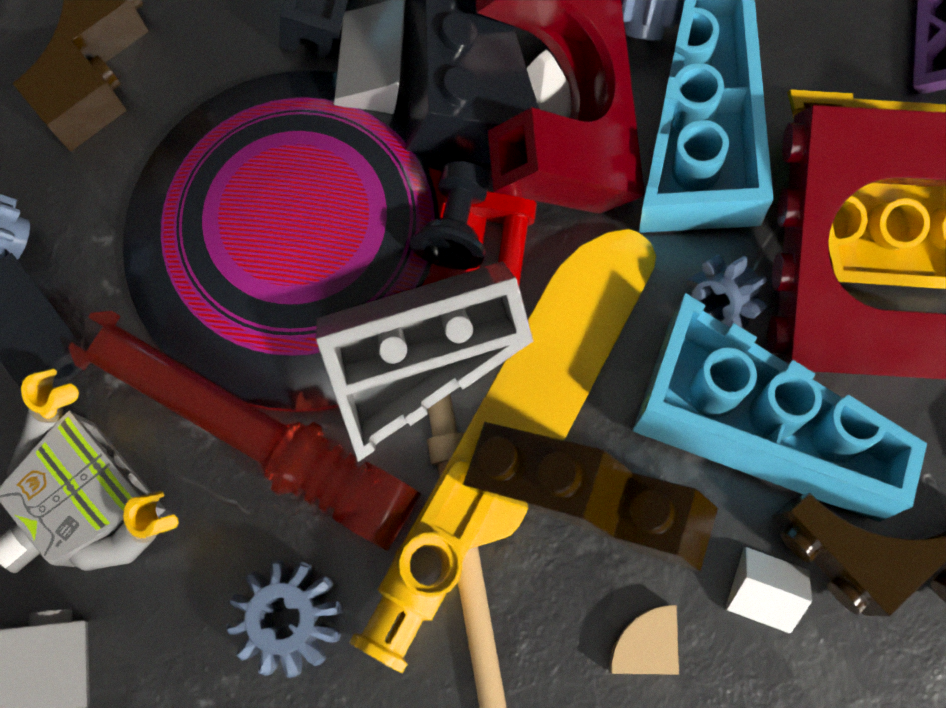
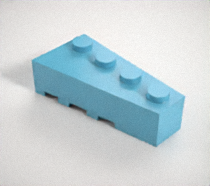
M685 0L643 202L639 233L761 226L773 201V189L755 0Z
M685 293L669 322L633 432L804 495L810 493L817 500L877 522H881L913 506L927 446L926 442L852 396L840 397L813 380L814 372L794 360L789 364L754 343L757 339L756 336L733 323L731 328L704 312L703 309L706 305Z

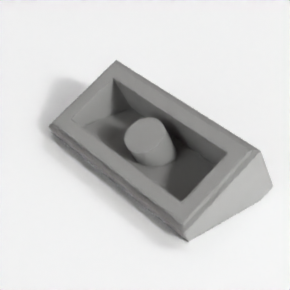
M388 0L345 12L334 100L335 106L394 114L400 81L405 0Z

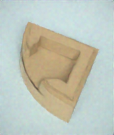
M677 605L654 607L634 618L625 627L613 645L609 660V673L679 674Z

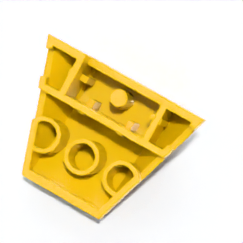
M789 90L787 92L793 119L794 115L813 105L946 112V104L853 99L854 93ZM870 183L852 194L836 214L829 235V258L838 281L946 289V186Z

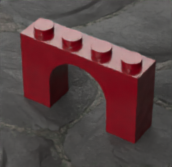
M476 0L478 14L524 29L538 37L552 51L569 83L572 104L570 118L531 107L488 131L493 191L598 214L645 196L621 0Z
M813 105L794 115V122L788 123L782 143L784 162H790L788 188L782 189L777 206L778 225L785 227L783 253L778 252L776 254L772 268V285L775 291H780L778 316H772L768 325V351L788 364L794 360L812 372L946 379V313L877 309L863 304L851 296L839 283L832 269L828 250L830 230L836 214L845 201L862 187L870 183L946 186V112Z

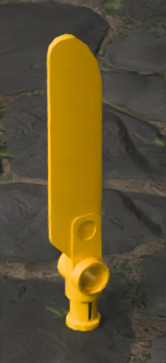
M625 229L605 233L580 246L557 268L527 319L533 342L503 362L401 546L395 551L392 564L377 589L382 598L362 634H353L349 644L403 674L407 666L403 658L423 620L432 621L446 593L451 591L459 581L463 569L462 563L469 549L509 537L520 526L528 508L475 492L463 485L484 422H489L565 440L654 270L656 261L652 243L639 232ZM419 547L433 549L441 560L442 569L440 576L434 583L428 586L416 581L410 571L412 554ZM399 613H400V616H399L397 622L395 623V625H394V627H393L391 633L389 634L387 640L385 641L386 636L388 635V633H389V631H390L392 625L394 624V622H395L397 616H398Z

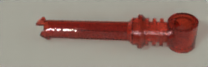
M94 312L89 315L88 318L102 325L103 328L87 351L72 342L70 343L68 348L75 366L85 371L91 362L261 463L264 477L273 482L271 492L278 496L291 493L298 497L304 491L306 492L304 502L312 505L316 500H319L318 510L323 513L333 508L332 518L371 543L389 551L422 495L419 491L368 461H365L361 467L357 466L358 459L356 455L351 453L347 458H344L345 448L340 445H336L330 450L331 440L324 437L322 425L315 421L311 422L308 426L301 422L288 425L282 424L118 327L116 323L121 316L115 312Z

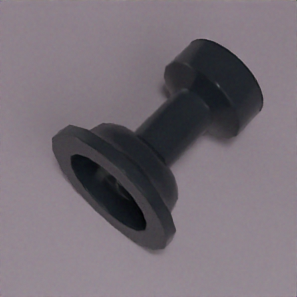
M452 161L443 166L438 189L447 198L442 218L433 219L424 227L418 228L412 233L410 247L415 254L434 265L449 269L467 270L476 268L483 263L486 250L482 243L478 241L476 232L467 224L471 205L481 203L486 199L491 180L487 171L476 164L465 161Z

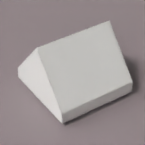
M744 547L725 610L786 633H791L812 602L809 570Z

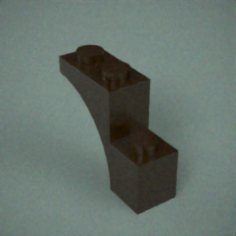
M63 0L59 23L48 46L38 60L12 83L70 152L127 111L113 92L121 83L107 66L106 62L149 32L137 12V9L144 5L142 0Z
M484 422L463 482L464 486L475 492L508 501L574 524L620 543L639 554L701 571L718 507L697 488L633 473L605 450L489 422Z
M810 493L789 500L772 516L784 529L780 536L787 547L807 563L814 561L831 579L827 586L832 595L852 613L859 615L862 612L865 616H891L930 577L934 579L931 582L933 590L946 603V530L922 540H906L875 534L838 517Z

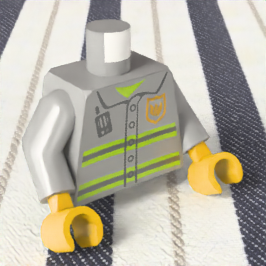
M54 368L31 374L22 383V398L29 409L21 436L6 472L7 479L0 486V503L15 521L12 526L0 535V564L10 572L17 573L39 554L51 565L76 566L84 571L129 564L146 549L157 534L176 528L178 518L175 514L158 518L166 511L158 501L164 497L163 491L151 492L94 422L71 411L63 416L62 407L74 403L78 398L79 391L72 383L53 388V380L57 375V371Z

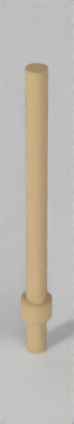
M451 393L428 408L433 437L427 439L431 466H438L439 477L464 434L457 432ZM477 546L469 549L462 563L463 569L458 581L478 703L479 708H507Z

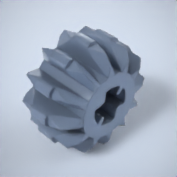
M276 560L271 562L269 569L270 583L259 572L252 571L246 576L247 585L254 593L253 598L247 595H232L230 604L236 609L246 611L245 620L228 623L227 632L230 635L247 633L249 639L239 647L236 653L240 660H247L262 650L258 663L259 674L264 676L271 675L281 659L286 676L291 678L301 674V654L314 666H318L326 660L324 650L317 643L316 638L326 642L339 641L341 631L335 627L324 625V616L338 615L344 611L342 602L322 604L320 601L334 585L329 577H322L308 587L312 576L311 564L300 562L290 578L286 563ZM283 600L286 608L298 609L300 613V623L289 625V628L294 632L290 637H288L285 627H274L273 613L283 611L279 605Z

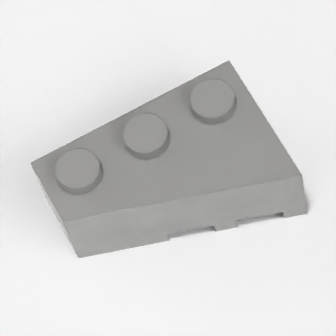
M503 261L317 318L316 340L358 462L376 450L375 445L407 423L411 426L428 414L427 409L459 387L465 389L533 342L517 279Z
M72 609L29 613L28 627L0 630V708L88 707L90 704L87 621L72 622Z

